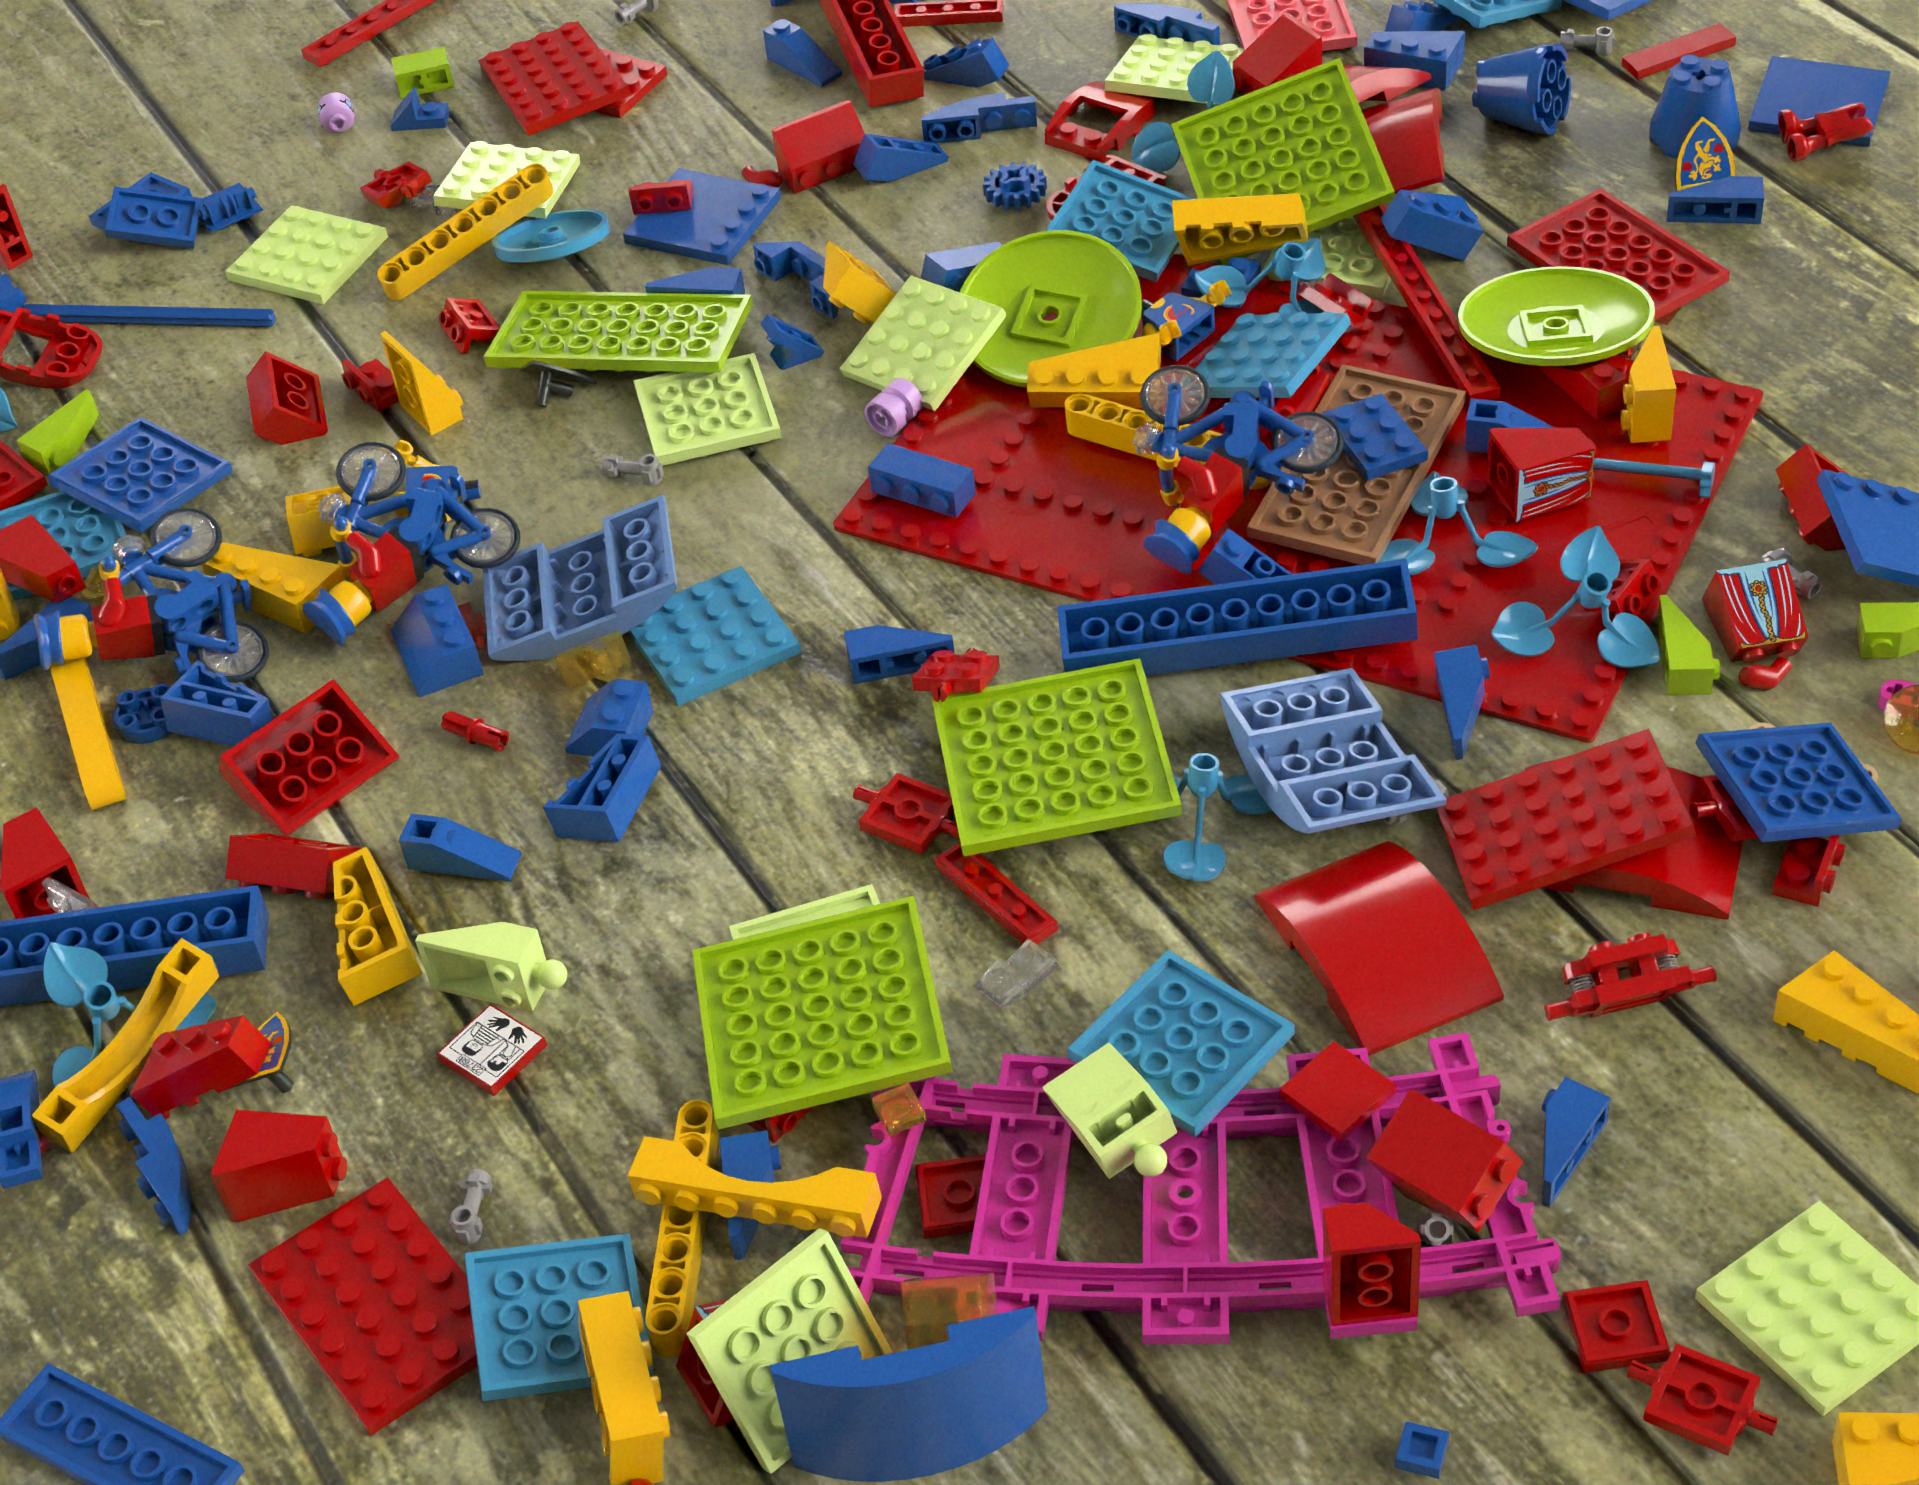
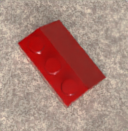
M849 99L772 129L778 172L782 175V181L794 194L857 170L853 163L865 132Z
M265 351L246 377L254 433L266 441L271 440L280 445L325 435L328 432L319 375Z
M1805 444L1775 469L1781 482L1778 484V487L1790 502L1788 510L1800 525L1798 533L1809 545L1815 543L1825 551L1846 549L1816 479L1823 469L1836 473L1847 472L1814 448Z
M270 833L231 835L225 879L239 881L238 887L241 888L258 885L259 889H261V884L272 886L271 892L293 894L294 889L305 890V897L326 899L327 893L334 892L333 862L360 850L361 846Z
M1340 1203L1332 1207H1323V1283L1331 1326L1418 1317L1420 1235L1369 1203Z

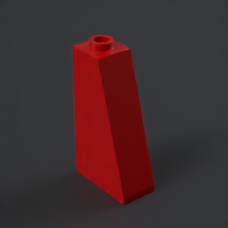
M32 514L0 530V569L6 581L55 603H59L87 588L76 562Z

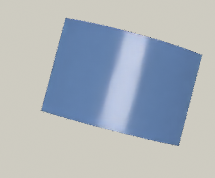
M664 495L604 517V529L549 551L541 542L516 552L512 558L500 566L482 569L488 656L491 660H544L582 652L625 634L658 611L678 588L667 503Z
M1353 668L1220 694V701L1230 733L1250 778L1268 806L1292 829L1302 833H1313L1446 805V797L1415 754L1405 756L1381 722L1382 708Z

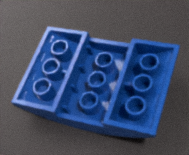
M1027 1307L947 1325L949 1341L861 1360L859 1346L857 1345L771 1364V1374L794 1467L813 1474L850 1481L885 1482L908 1480L955 1469L976 1461L1008 1444L1030 1428L1048 1411L1035 1307Z

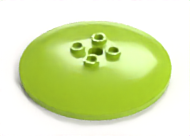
M1068 230L1042 231L1007 242L978 263L960 290L962 294L1002 307L1007 315L972 362L983 372L999 381L1026 388L1029 362L1132 339L1138 327L1142 311L1140 283L1128 259L1117 248L1098 237ZM1050 313L1058 314V317L1052 321L1043 320Z
M1568 266L1526 269L1494 278L1471 291L1462 301L1458 312L1460 332L1472 346L1502 360L1539 366L1583 364L1615 356L1641 342L1651 331L1655 320L1654 302L1651 296L1638 284L1610 272Z

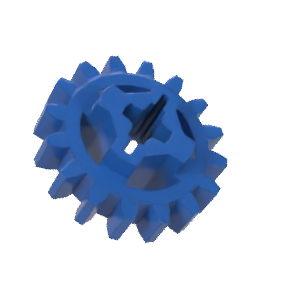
M1010 162L1008 167L1000 164L999 170L991 169L990 175L984 176V196H986L988 203L993 202L995 208L1001 205L1004 206V210L1015 207L1017 211L1023 205L1030 208L1031 202L1040 203V197L1046 196V176H1044L1042 169H1036L1035 164L1029 167L1026 166V162H1022L1020 165Z

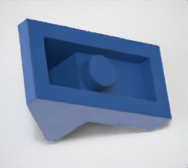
M413 87L395 109L390 126L391 131L446 128L450 113L448 103L428 102L420 104L417 89Z
M768 314L761 322L762 327L768 334L767 340L775 346L770 356L779 369L785 370L823 355L824 350L813 335Z

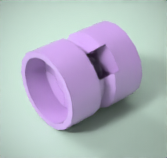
M895 378L865 406V418L877 433L882 436L893 437L923 409L922 395L910 381L903 378Z

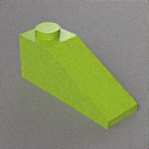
M84 390L16 440L24 460L38 471L50 475L75 458L99 416L91 391Z
M1660 595L1657 625L1667 695L1711 694L1713 680H1719L1720 677L1719 658H1713L1711 643L1668 595Z
M1919 602L1860 603L1856 623L1860 657L1899 658L1919 651Z

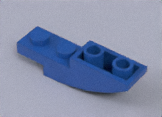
M1124 3L1114 6L1115 31L1137 38L1144 34H1153L1157 38L1162 39L1178 37L1187 42L1203 40L1210 42L1212 45H1220L1219 25L1202 20V12L1154 3Z
M1004 92L974 97L939 108L921 117L924 141L945 143L981 139L980 132L1037 127L1035 96L1006 99Z
M35 1070L0 1079V1183L3 1189L43 1178L39 1140L40 1130L31 1116L40 1106Z
M128 1097L116 1104L123 1118L117 1122V1125L128 1143L134 1139L138 1143L133 1148L139 1157V1160L135 1161L142 1176L136 1179V1182L147 1200L153 1197L157 1200L153 1207L162 1223L167 1225L171 1222L178 1233L182 1235L188 1230L191 1215V1187L185 1161L163 1115L159 1113L146 1120L131 1097Z

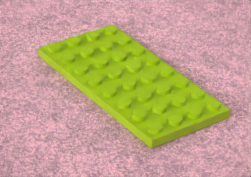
M522 291L483 357L486 367H498L500 369L522 368V366L535 360L565 369H585L587 371L615 370L623 372L636 370L649 373L673 371L675 373L703 372L705 374L721 372L753 306L752 297L747 294Z

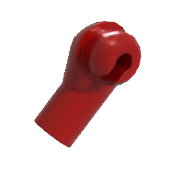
M1778 657L1770 666L1755 664L1743 667L1739 671L1738 678L1744 686L1771 690L1792 669V665L1787 658Z

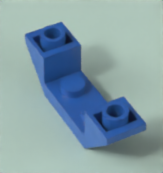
M800 241L763 242L753 245L754 265L759 273L765 274L776 282L795 271L799 276H803L811 281V302L814 308L832 319L838 316L839 307L828 300L830 295L823 287L825 257Z

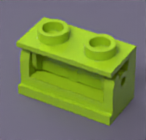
M445 47L391 58L401 99L405 98L413 87H416L418 95L455 87Z

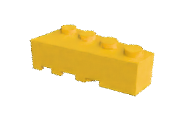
M1300 193L1172 200L1174 231L1188 266L1282 247L1287 242L1302 243L1308 241L1306 213Z
M1159 333L1029 362L1027 394L1030 406L1065 407V401L1069 396L1082 393L1128 407L1142 408L1140 391L1143 383L1154 371L1160 369L1161 344ZM1160 376L1152 382L1147 392V401L1150 408H1159Z
M225 542L221 543L218 552L213 558L201 564L205 575L215 576L218 573L232 574L237 581V591L240 590V581L247 579L251 590L252 610L305 634L315 624L303 612V604L308 601H314L319 589L323 588L329 592L339 582L346 581L342 566L339 564Z
M364 847L333 862L334 898L337 902L338 914H335V923L339 934V943H336L337 956L340 959L338 981L352 1004L356 1006L423 972L382 872L368 848Z
M1833 950L1778 990L1773 1021L1785 1027L1790 1023L1804 1030V1036L1819 1044L1823 1040L1841 1049L1842 1056L1854 1062L1857 1060L1865 1061L1877 1068V1074L1919 1094V1014L1838 952Z
M629 1291L578 1300V1326L588 1376L593 1377L591 1378L593 1401L596 1415L600 1414L601 1441L604 1456H610V1485H629L633 1479L637 1478L648 1479L652 1484L663 1482L664 1438L670 1437V1425L667 1412H659L657 1402H661V1389L657 1375L650 1377L648 1367L652 1366V1354L649 1341L641 1342L639 1334L644 1332L640 1307H632Z
M1838 1412L1832 1444L1839 1485H1919V1413Z

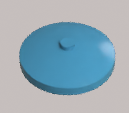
M577 209L549 213L546 219L533 217L506 228L494 237L492 245L495 256L506 262L557 261L580 252L604 239L610 232V225L607 215L598 210Z

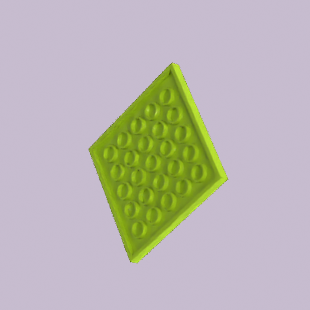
M1340 58L1171 124L1198 199L1300 193L1306 213L1307 232L1309 233L1390 202L1396 196ZM1253 252V253H1248V254H1243V255H1238V256H1233V257H1236V258H1245V257H1247V256H1250V255L1255 254V253H1258V252ZM1231 257L1220 259L1222 265L1228 264Z
M1140 658L985 687L981 693H953L944 702H941V700L936 702L933 697L931 698L963 857L1183 815L1181 800Z
M914 896L692 950L714 1116L719 1130L953 1072Z

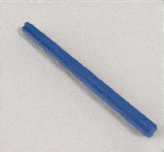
M56 304L24 305L25 309L31 310L32 315L46 317L48 313L60 316L61 322L272 327L276 321V316L272 309Z

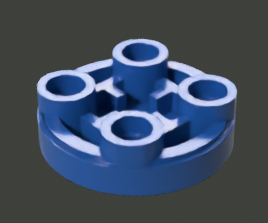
M158 684L152 688L138 691L126 690L117 696L118 705L114 709L112 722L119 737L130 743L145 744L158 741L172 733L167 730L160 700L171 688L168 684Z

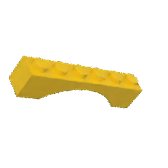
M183 938L176 943L157 966L142 999L115 1038L85 1068L68 1080L58 1084L31 1115L43 1135L73 1154L143 1069L153 1050L152 1045L157 1037L165 1032L174 1031L218 979L219 974L211 955Z
M644 1136L627 1175L635 1199L649 1205L664 1204L676 1206L686 1211H707L727 1218L737 1216L755 1219L764 1224L779 1223L791 1225L806 1231L821 1228L842 1237L858 1236L868 1238L882 1198L876 1173L834 1167L818 1175L794 1181L773 1183L746 1181L724 1175L706 1166L693 1156L682 1142Z

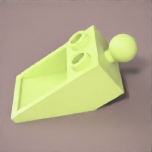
M497 922L420 934L415 940L431 989L500 1004L509 1009L518 1008L533 1012L545 988L549 990L558 989L563 986L567 979V969L562 962L555 959L546 960L538 930L507 922Z
M1107 1043L1042 1087L1109 1179L1132 1163H1134L1137 1171L1146 1177H1155L1164 1171L1167 1165V1155L1159 1145L1177 1133L1170 1111L1147 1081L1110 1043Z

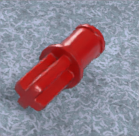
M449 711L442 717L441 727L448 732L466 738L469 744L477 742L498 752H502L505 749L499 743L506 746L508 744V731L488 725L480 717L472 719L454 711Z

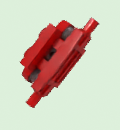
M1649 932L1639 933L1629 937L1627 943L1613 946L1612 941H1605L1595 944L1589 948L1584 958L1565 964L1562 968L1564 985H1573L1571 988H1573L1574 993L1565 1001L1545 1004V1015L1548 1021L1566 1016L1576 1017L1590 1014L1591 1018L1664 1001L1671 994L1693 989L1697 985L1716 982L1717 975L1712 965L1692 971L1689 965L1679 967L1676 958L1681 953L1674 939H1666L1664 934L1651 937ZM1631 976V978L1620 980L1621 978Z

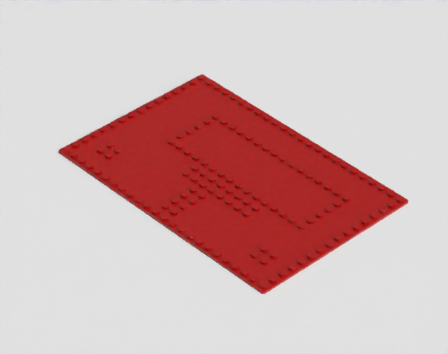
M1174 254L1157 282L1137 275L1142 300L1146 299L1156 303L1167 293L1174 292L1181 295V286L1192 269L1205 270L1221 264L1208 261L1188 266L1185 256ZM1266 275L1248 293L1246 301L1240 309L1220 305L1215 306V331L1178 361L1173 360L1161 351L1160 368L1171 365H1183L1196 369L1206 354L1216 346L1221 337L1234 325L1238 317L1247 313L1254 315L1278 313L1283 304L1291 303L1290 291L1292 280H1270ZM1296 293L1297 301L1304 299V297ZM1374 300L1375 303L1361 328L1350 325L1318 363L1320 371L1329 373V386L1342 364L1460 390L1409 307L1393 305L1380 300ZM1050 313L1043 320L1052 321L1058 317V314ZM1140 318L1132 339L1142 337V318ZM1476 348L1501 388L1500 398L1493 399L1492 401L1506 402L1555 428H1580L1584 435L1594 442L1597 450L1596 458L1702 469L1704 461L1715 462V476L1710 498L1699 497L1701 480L1593 469L1595 482L1591 489V500L1516 522L1487 482L1488 453L1465 450L1466 418L1469 404L1466 401L1424 480L1435 471L1442 477L1454 478L1457 481V485L1466 490L1468 502L1465 505V509L1481 539L1484 540L1485 536L1490 532H1512L1534 541L1538 545L1537 551L1525 560L1512 566L1502 568L1487 566L1477 559L1476 551L1480 547L1474 543L1459 511H1456L1453 517L1447 519L1439 518L1435 515L1430 543L1426 548L1435 553V560L1425 571L1410 575L1417 610L1418 640L1284 658L1333 672L1353 668L1362 680L1442 702L1435 674L1434 652L1477 645L1480 658H1487L1490 671V679L1484 680L1485 695L1479 713L1585 743H1591L1596 739L1630 668H1621L1610 664L1599 652L1597 639L1601 631L1606 629L1602 622V612H1585L1580 602L1576 603L1553 626L1548 627L1554 635L1552 647L1545 653L1533 657L1519 656L1505 650L1493 639L1491 631L1501 612L1516 602L1535 604L1544 612L1545 621L1551 619L1572 598L1573 594L1577 593V589L1581 582L1568 580L1562 573L1560 559L1565 550L1562 544L1573 540L1584 531L1595 526L1604 528L1646 511L1650 513L1663 529L1658 530L1645 516L1603 533L1619 559H1650L1661 587L1638 615L1650 629L1658 613L1660 595H1667L1763 400V391L1747 385L1734 384L1716 378H1708L1686 371L1671 369L1676 385L1671 440L1631 443L1628 430H1622L1621 410L1595 420L1540 370L1539 365L1520 364L1502 360ZM1621 356L1602 359L1608 361L1627 378L1626 384H1629L1630 369L1635 360L1626 359ZM973 362L936 411L923 407L893 443V445L973 469L976 494L958 517L955 518L871 492L870 478L868 476L833 522L834 530L837 532L1085 602L1215 585L1197 572V570L1228 528L1292 574L1359 565L1247 537V526L1274 482L1270 481V484L1262 489H1250V493L1239 508L1216 534L1210 535L1208 541L1199 551V560L1192 564L1193 572L1190 575L1179 572L1153 557L1143 546L1145 537L1154 534L1155 522L1159 519L1167 521L1176 509L1181 508L1180 506L1172 508L1165 504L1160 490L1163 491L1156 461L1069 434L1067 431L1065 407H1031L1026 387L1014 386L999 381L983 372ZM1170 372L1161 375L1159 408H1151V410L1157 415L1165 417L1168 386L1171 383H1178L1181 386L1189 377V374ZM1181 392L1183 403L1180 419L1193 414L1202 404L1203 398H1184ZM1210 398L1205 412L1195 421L1188 424L1191 425L1223 408L1224 403H1230L1231 398ZM1274 398L1275 406L1280 398ZM1624 403V409L1622 410L1627 409V404ZM1224 422L1210 429V431L1225 434ZM1260 426V441L1271 451V432ZM1279 441L1278 446H1281L1286 442ZM1174 467L1173 480L1178 482L1184 495L1192 484L1191 478L1178 472L1177 467ZM1410 504L1391 541L1411 539L1420 544L1424 539L1428 516H1421L1415 513ZM1632 532H1640L1639 534L1626 536ZM1615 611L1609 613V619L1612 622L1616 617Z

